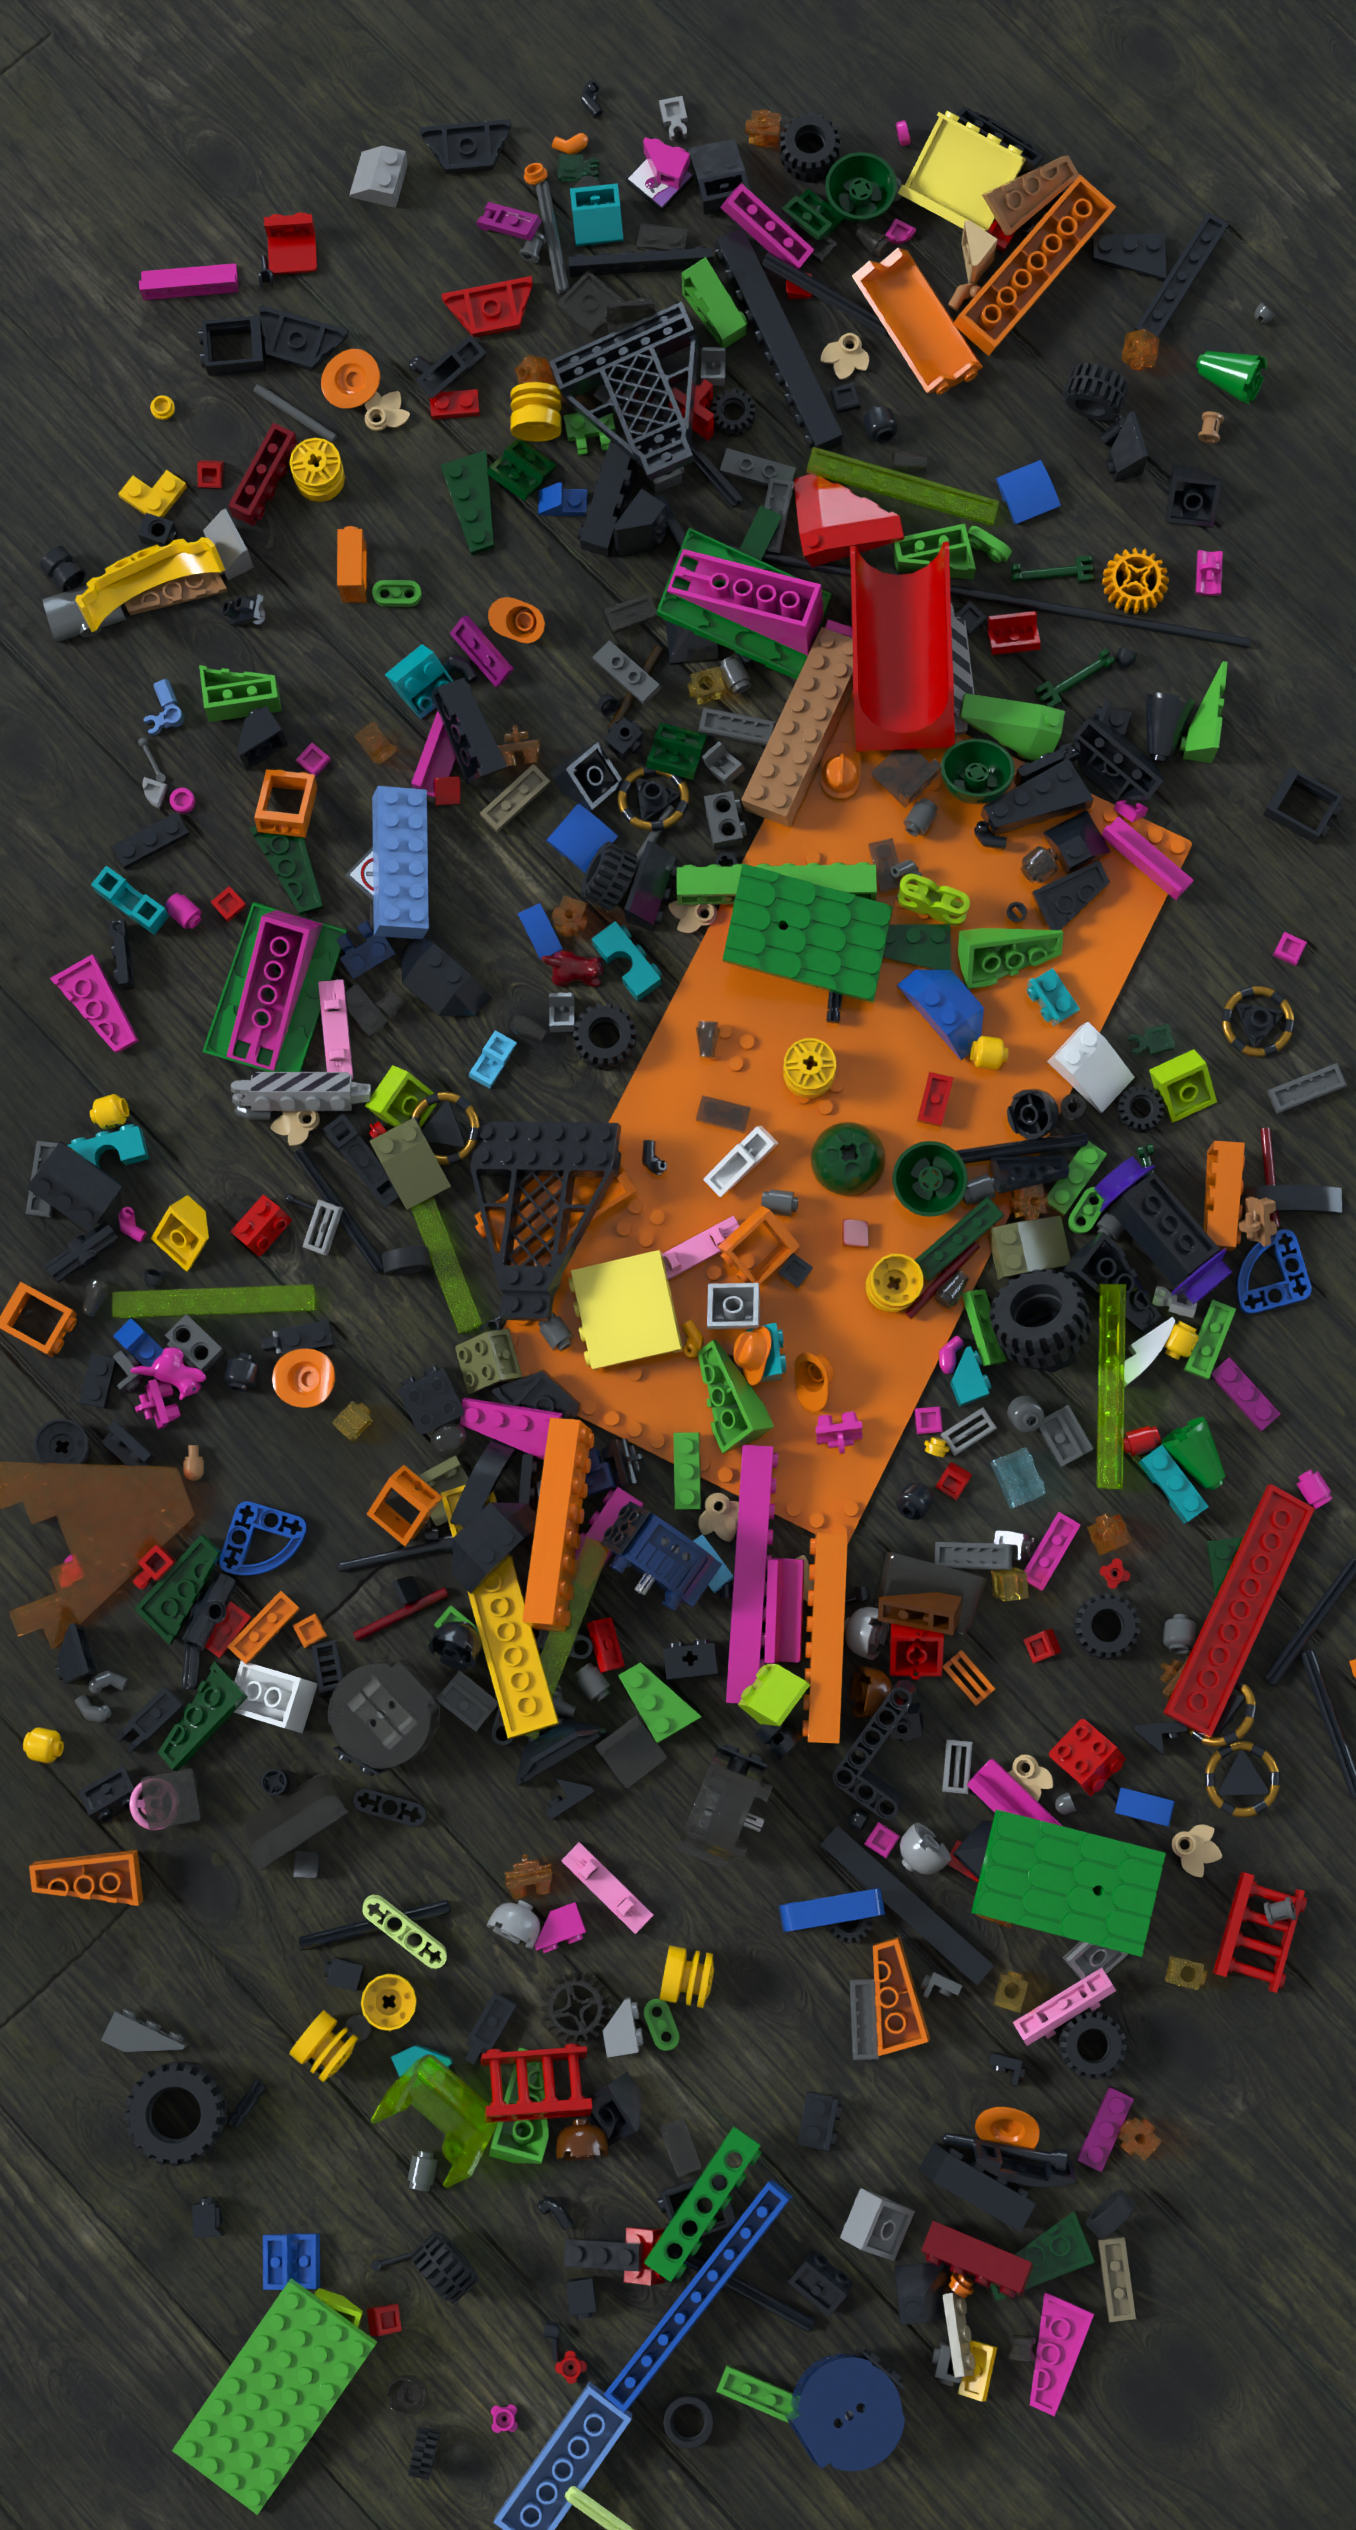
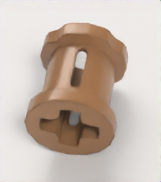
M1204 412L1202 414L1203 426L1202 431L1198 434L1200 441L1212 444L1219 442L1218 432L1220 424L1223 423V415L1217 412Z

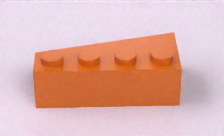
M1214 1141L1207 1150L1203 1230L1220 1250L1226 1248L1227 1251H1233L1236 1248V1244L1240 1245L1241 1230L1238 1229V1220L1242 1218L1240 1195L1243 1194L1244 1182L1242 1180V1171L1245 1165V1143Z
M138 1850L35 1861L29 1866L32 1892L73 1896L89 1900L96 1899L112 1903L119 1902L139 1906L143 1902Z
M896 1937L874 1944L873 1961L878 2056L929 2042V2032L901 1938Z

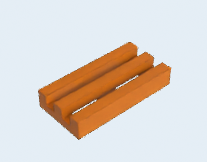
M962 1650L942 1666L945 1672L975 1706L995 1690L992 1684ZM959 1658L965 1662L987 1688L985 1692L957 1661ZM952 1664L980 1695L978 1698L970 1692L951 1670L950 1666Z

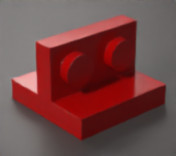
M704 380L700 386H695L692 430L709 441L714 435V414L709 411L713 405V384ZM674 387L672 393L682 417L685 418L687 395ZM670 401L669 408L674 409Z

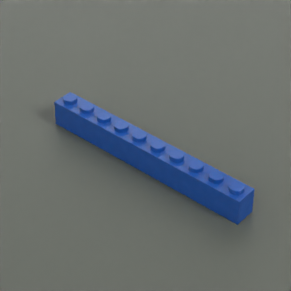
M774 2180L769 2181L604 2393V2396L623 2413L632 2406L793 2198Z

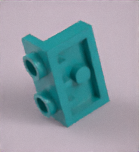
M1053 968L1039 977L1031 978L1028 981L1027 994L1033 1002H1038L1042 1008L1040 1013L1047 1023L1051 1022L1053 1026H1056L1079 1012L1080 1008Z

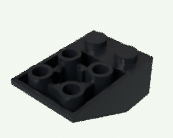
M735 138L688 148L703 215L723 211L720 207L740 184H743L750 190Z

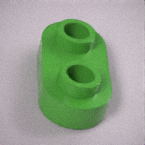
M971 526L967 532L970 546L976 550L981 549L986 552L988 557L994 562H1006L1012 554L1011 549L1004 542L977 526Z
M381 580L372 589L374 601L383 607H413L420 602L422 597L420 586L411 580ZM384 592L390 594L387 598L381 597ZM409 592L414 594L412 598H406L405 595Z
M1091 1187L1084 1192L1069 1216V1228L1076 1234H1086L1089 1232L1101 1214L1099 1210L1104 1200L1094 1190L1095 1187ZM1091 1197L1097 1198L1098 1204L1092 1205L1089 1199ZM1076 1219H1084L1085 1225L1079 1226L1076 1223Z
M658 1998L650 2000L644 2008V2017L653 2041L661 2050H672L679 2042V2032L669 2005ZM660 2007L662 2009L661 2016L655 2017L652 2014V2009ZM663 2032L671 2034L672 2038L670 2041L665 2042L662 2040L661 2035Z

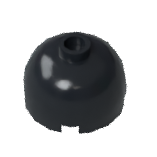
M1026 1089L1013 1096L1011 1106H1008L1007 1116L1008 1122L1016 1134L1019 1133L1028 1140L1042 1138L1052 1132L1057 1125L1059 1109L1055 1099L1048 1092L1040 1089Z
M452 1621L437 1628L428 1647L433 1655L436 1651L441 1656L439 1661L455 1669L466 1670L468 1666H471V1669L475 1667L480 1656L482 1643L478 1633L470 1623Z

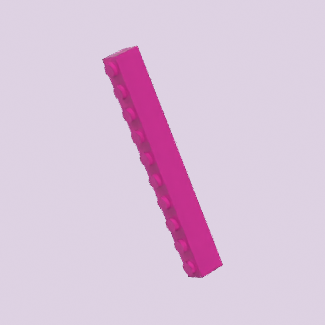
M743 1445L726 1703H739L742 1699V1692L748 1686H752L757 1679V1672L765 1665V1658H760V1649L765 1648V1632H762V1622H766V1606H763L764 1596H767L765 1571L768 1570V1560L772 1556L767 1555V1545H772L773 1530L768 1529L769 1519H774L775 1504H770V1493H776V1478L771 1477L772 1468H777L778 1453H773V1447Z

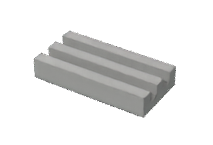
M318 1200L303 1244L304 1248L328 1255L343 1207L327 1203L324 1200ZM325 1207L327 1209L320 1225L315 1245H312L323 1208ZM332 1211H334L322 1248H320Z
M984 1407L943 1432L940 1436L946 1441V1445L952 1451L953 1456H956L995 1431L997 1427ZM980 1415L984 1417L983 1420L952 1440L948 1437ZM985 1424L989 1425V1428L958 1448L954 1446L955 1443Z
M946 1740L942 1792L969 1793L967 1783L970 1780L973 1742ZM953 1745L956 1746L953 1787H948L951 1747ZM963 1746L966 1747L963 1788H958L961 1747Z

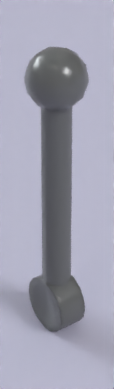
M140 738L138 744L143 747L157 775L156 780L165 783L166 776L160 772L147 746V739Z

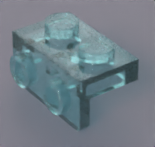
M1026 1447L990 1462L1010 1509L1046 1494L1044 1482L1039 1477L1034 1466L1033 1457L1029 1454Z

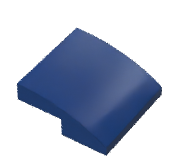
M1041 460L995 478L1003 501L1007 503L1014 524L1061 506L1051 479Z
M577 804L546 841L563 857H567L583 873H586L599 848L607 841L613 843L618 836L591 812Z
M320 2233L263 2235V2290H283L291 2278L305 2289L320 2288Z

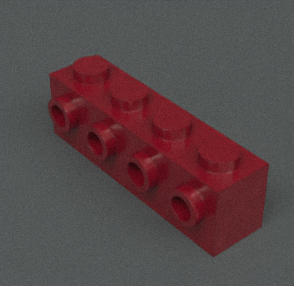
M272 423L228 505L232 517L253 527L257 520L262 519L265 513V505L268 499L271 500L274 497L277 489L276 484L279 479H283L286 475L291 453L298 445L295 432Z
M935 2221L932 2222L921 2249L922 2254L926 2256L925 2261L939 2267L941 2263L951 2267L949 2271L965 2277V2274L976 2277L974 2281L988 2288L990 2284L1000 2288V2293L1014 2298L1015 2294L1022 2297L1033 2269V2264L1030 2261Z

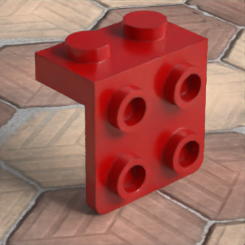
M300 212L288 216L274 214L270 217H264V227L268 240L269 270L272 271L273 275L315 272L317 270L316 234L312 214Z
M1085 1719L1079 1720L1049 1752L1050 1758L1073 1777L1090 1797L1103 1788L1105 1781L1113 1773L1118 1772L1126 1760L1120 1750Z

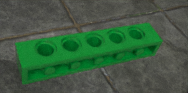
M736 2126L732 2127L645 2259L644 2264L670 2282L674 2277L677 2279L681 2277L687 2267L684 2261L689 2254L694 2256L702 2244L699 2238L704 2231L707 2233L711 2231L717 2221L714 2218L719 2208L724 2211L732 2199L728 2194L734 2186L739 2188L746 2178L747 2174L744 2173L747 2165L749 2163L754 2165L762 2152L758 2150L761 2146L759 2142ZM737 2152L742 2156V2162L739 2166L733 2167L728 2164L727 2157L730 2153ZM716 2175L726 2177L728 2182L723 2189H716L712 2185V2179ZM704 2197L709 2198L713 2204L712 2208L707 2212H703L697 2207L699 2199ZM692 2220L697 2224L698 2229L694 2234H686L683 2231L682 2225L685 2221ZM672 2243H678L682 2247L683 2252L678 2257H672L667 2252L668 2246Z

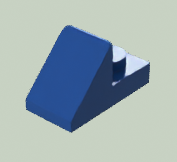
M562 482L539 490V516H585L587 489H563Z
M132 1318L113 1335L145 1367H151L164 1350Z

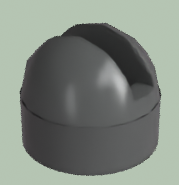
M1261 302L1256 308L1254 316L1255 320L1259 316L1263 317L1260 324H1267L1276 314Z
M1068 1792L1056 1799L1055 1807L1060 1814L1068 1815L1076 1812Z

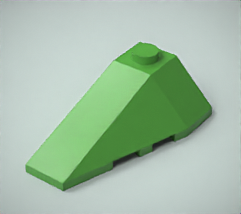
M965 693L963 694L959 718L980 732L994 737L1002 746L1011 748L1022 759L1034 762L1042 755L1054 752L1062 734L1065 711L1039 704Z
M979 928L959 931L958 956L965 986L968 989L991 986L998 983L997 979L1009 974L1014 976L1019 973L1018 970L1029 965L1037 966L1062 955L1064 932L1062 930Z
M519 2047L518 2051H527V2049ZM542 2062L527 2063L529 2099L532 2100V2103L543 2102L545 2090ZM514 2064L504 2102L506 2104H517L516 2102L519 2100L516 2064ZM547 2119L498 2122L489 2156L512 2163L541 2164L549 2138Z

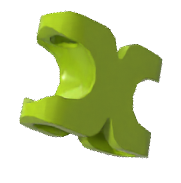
M907 874L900 882L897 900L903 908L918 914H929L933 919L950 924V926H959L965 921L970 906V899L964 892L948 886H937L932 880L916 874ZM912 881L917 883V885L907 883ZM949 915L955 916V917H959V918L953 919V918H951Z

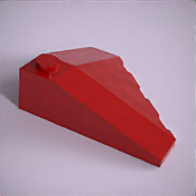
M817 472L793 479L803 555L812 568L849 557L850 546H857L858 552L861 553L905 539L900 516L892 511L889 513L881 509L875 502L852 494L850 489L838 483H831Z

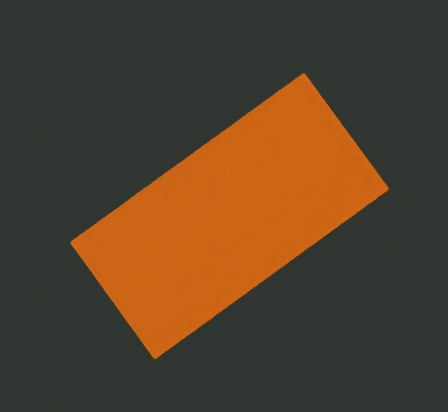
M853 692L828 746L835 742L844 741L856 747ZM966 734L955 735V744L963 740L975 738ZM949 748L859 751L861 756L860 783L853 795L838 799L831 797L825 792L821 784V759L791 826L788 827L765 818L742 864L757 866L759 864L781 866L786 863L795 864L796 866H805L809 863H818L820 865H831L833 863L856 865L860 862H867L870 865L876 864V901L893 906L890 925L945 924L933 919L929 914H918L899 905L897 895L904 875L896 878L892 876L890 869L892 866L905 860L913 861L919 868V872L922 873V877L932 880L937 886H948L964 892L970 899V906L965 921L959 926H950L951 970L964 984L958 956L959 931L979 928L1049 930L1031 893L1066 876V873L1043 832L1083 811L1078 810L1071 812L1069 815L1057 816L1041 823H1032L1025 825L1023 828L995 835L1007 837L1005 850L984 847L975 836L974 829L979 821H984L981 817V812L986 804L973 805L958 800L948 791L943 782L941 760ZM1013 756L1011 757L1015 766L1014 777L1004 794L1017 787L1014 783L1017 769L1025 763ZM1091 794L1094 801L1091 808L1086 810L1101 835L1107 825L1110 826L1119 816L1181 869L1192 846L1190 840L1144 818L1131 822L1114 810V804ZM924 798L937 806V816L924 836L918 835L915 837L905 830L906 826L903 822L915 803ZM1105 841L1111 853L1098 860H1100L1110 883L1061 929L1064 932L1062 955L1037 966L1029 965L1018 970L1019 973L1014 976L1009 974L997 979L998 983L991 986L968 989L984 1007L981 1036L1000 1038L1004 1042V1047L1008 1048L1007 1062H1002L998 1070L976 1067L974 1061L970 1060V1054L961 1061L897 987V984L916 969H928L907 963H897L894 960L883 958L874 1004L842 995L841 1010H839L841 1012L840 1022L828 1023L826 1018L827 1011H829L827 1009L829 991L723 962L722 959L734 904H721L717 910L716 920L709 926L609 1123H619L621 1125L618 1148L621 1153L620 1164L630 1177L637 1191L591 1220L562 1274L560 1287L554 1296L552 1313L560 1316L573 1334L571 1346L561 1352L559 1350L553 1351L539 1331V1321L507 1320L502 1329H509L522 1377L545 1370L581 1403L578 1417L622 1439H628V1442L674 1464L673 1433L700 1432L701 1478L739 1496L743 1446L727 1453L721 1452L712 1432L711 1422H714L712 1408L707 1406L706 1399L710 1397L707 1384L702 1379L698 1355L696 1357H688L684 1354V1351L678 1353L670 1352L600 1368L599 1371L592 1370L591 1366H587L584 1352L588 1351L586 1341L582 1342L580 1337L581 1316H576L574 1302H577L576 1293L571 1292L568 1278L572 1277L571 1270L657 1250L665 1253L732 1216L735 1217L740 1226L761 1206L763 1191L773 1189L794 1192V1197L799 1198L797 1213L792 1212L791 1217L775 1216L800 1245L794 1254L811 1265L813 1270L797 1289L778 1275L779 1270L788 1260L787 1258L759 1285L761 1300L759 1326L777 1323V1330L782 1329L784 1344L783 1348L779 1349L780 1355L785 1354L786 1373H782L781 1380L759 1382L757 1385H750L764 1403L774 1428L759 1439L745 1445L773 1447V1453H778L777 1468H772L771 1477L776 1478V1493H770V1504H775V1515L815 1535L816 1533L848 1534V1545L939 1360V1351L947 1344L965 1307L962 1294L973 1291L992 1252L988 1233L986 1232L975 1241L980 1248L912 1319H909L904 1312L914 1301L906 1309L899 1312H885L876 1308L869 1301L866 1293V1279L874 1265L882 1257L890 1254H904L915 1260L978 1205L973 1206L969 1204L966 1206L962 1198L956 1207L945 1214L932 1217L915 1214L905 1208L895 1194L892 1183L894 1166L906 1149L914 1144L925 1141L940 1142L954 1150H962L1027 1140L1012 1130L1007 1116L1008 1106H1011L1013 1096L1022 1090L1040 1089L1048 1092L1055 1099L1060 1114L1073 1086L1047 1061L1084 1023L1089 1022L1100 1033L1168 893ZM1041 878L1047 879L1046 881L1040 883ZM1020 902L1026 907L1027 916L1022 922L1016 923L1008 918L1007 908L1011 903ZM1016 907L1012 909L1019 919L1023 916ZM949 915V916H950L951 918H953V919L959 918V917H955V916ZM1052 968L1080 1008L1079 1012L1056 1026L1044 1020L1040 1013L1042 1008L1037 1001L1033 1002L1026 991L1028 989L1027 983L1031 978L1035 979ZM804 1038H816L825 1042L833 1050L836 1057V1073L833 1084L825 1094L816 1098H802L795 1095L787 1088L783 1079V1065L787 1050L795 1042ZM808 1061L807 1070H811L813 1062ZM929 1072L953 1077L941 1127L917 1122ZM842 1122H854L868 1127L878 1136L885 1151V1167L879 1181L868 1191L853 1196L838 1195L827 1190L816 1179L811 1166L812 1148L819 1135L830 1126ZM757 1126H763L779 1144L722 1197H719L703 1179ZM644 1140L655 1141V1155L667 1163V1169L661 1175L651 1173L642 1163ZM1033 1153L1020 1156H1039L1040 1153ZM990 1160L966 1163L968 1181L984 1174H988L990 1178L993 1177L989 1166ZM1023 1188L998 1194V1191L995 1192L996 1197L991 1200L1005 1216L993 1227L1006 1224ZM843 1219L868 1221V1247H843ZM761 1223L732 1251L751 1272L780 1243L767 1227ZM574 1232L567 1236L566 1246ZM710 1235L714 1245L716 1246L713 1237ZM547 1251L538 1259V1262L545 1266L552 1259L551 1253ZM722 1252L668 1280L683 1350L688 1336L681 1325L690 1319L693 1320L703 1335L704 1340L701 1349L712 1340H717L727 1355L734 1354V1344L738 1336L746 1332L747 1329H751H707L708 1284L743 1283L736 1276L738 1270L734 1266H728L721 1258ZM945 1267L939 1274H937L929 1282L923 1277V1288L920 1292V1295L935 1281V1279L947 1267ZM895 1281L893 1283L890 1282L887 1286L891 1289L896 1288L898 1284ZM801 1353H811L813 1355L824 1353L834 1369V1378L828 1386V1401L825 1407L819 1411L806 1409L797 1397L795 1360ZM854 1411L858 1421L862 1422L863 1439L853 1440L854 1445L844 1446L845 1454H839L838 1447L828 1448V1444L817 1445L816 1427L818 1426L819 1416L830 1415L832 1416L833 1424H841L842 1414Z

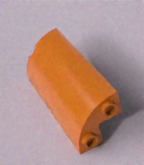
M897 248L881 263L869 260L852 275L926 393L941 395L962 381L969 382L977 376V371L983 366L959 329L953 325L954 321L907 250Z
M621 1164L618 1177H614L592 1219L637 1191ZM538 1176V1177H539V1179H540L542 1182H544V1181L547 1180L550 1176ZM575 1177L572 1204L589 1205L603 1177ZM534 1179L524 1188L530 1194L540 1184ZM559 1179L548 1187V1190L555 1194L562 1187V1182ZM523 1191L520 1202L527 1197ZM544 1191L534 1201L540 1207L550 1196ZM509 1193L494 1203H505L508 1200ZM531 1202L521 1213L527 1218L537 1208ZM554 1203L544 1213L550 1219L558 1212L559 1207ZM491 1210L489 1211L498 1252H500L506 1211ZM480 1211L475 1215L478 1225L475 1227L484 1239L487 1236ZM584 1212L570 1213L567 1236L575 1231ZM519 1214L517 1226L523 1221ZM541 1214L531 1225L537 1230L547 1220ZM526 1227L517 1236L524 1242L533 1232L529 1227ZM550 1227L541 1235L546 1243L555 1236V1230ZM516 1239L513 1250L520 1245ZM537 1239L528 1247V1250L534 1254L543 1244ZM524 1250L514 1261L520 1266L530 1256Z

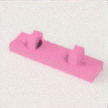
M344 980L318 982L327 1072H348L352 1075V1079H354ZM330 1009H339V1011L328 1012Z
M732 1216L663 1253L668 1280L721 1253L718 1246L739 1227L735 1217ZM710 1235L713 1237L716 1246L714 1245Z
M580 1842L561 1860L635 1934L653 1916Z
M1101 1967L1017 2019L1013 2024L1027 2046L1044 2035L1049 2039L1056 2034L1055 2028L1088 2008L1091 2011L1099 2008V2001L1114 1993L1116 1989Z

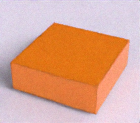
M316 1613L293 1625L305 1649L328 1637Z

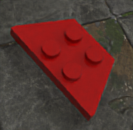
M532 276L443 293L441 294L442 301L473 338L520 329L532 289L533 279Z

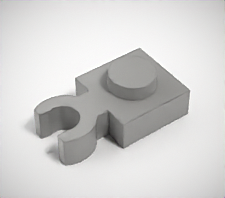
M683 97L659 100L664 127L670 126V140L674 141V132L681 131L683 138H687V128L683 124L687 122Z
M1156 1287L1152 1304L1156 1306H1169L1170 1312L1181 1316L1194 1317L1197 1303L1193 1305L1184 1294L1172 1296V1292H1169L1166 1288Z

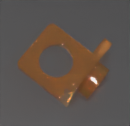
M370 722L354 736L371 760L379 765L398 750L396 746L390 744L374 722Z

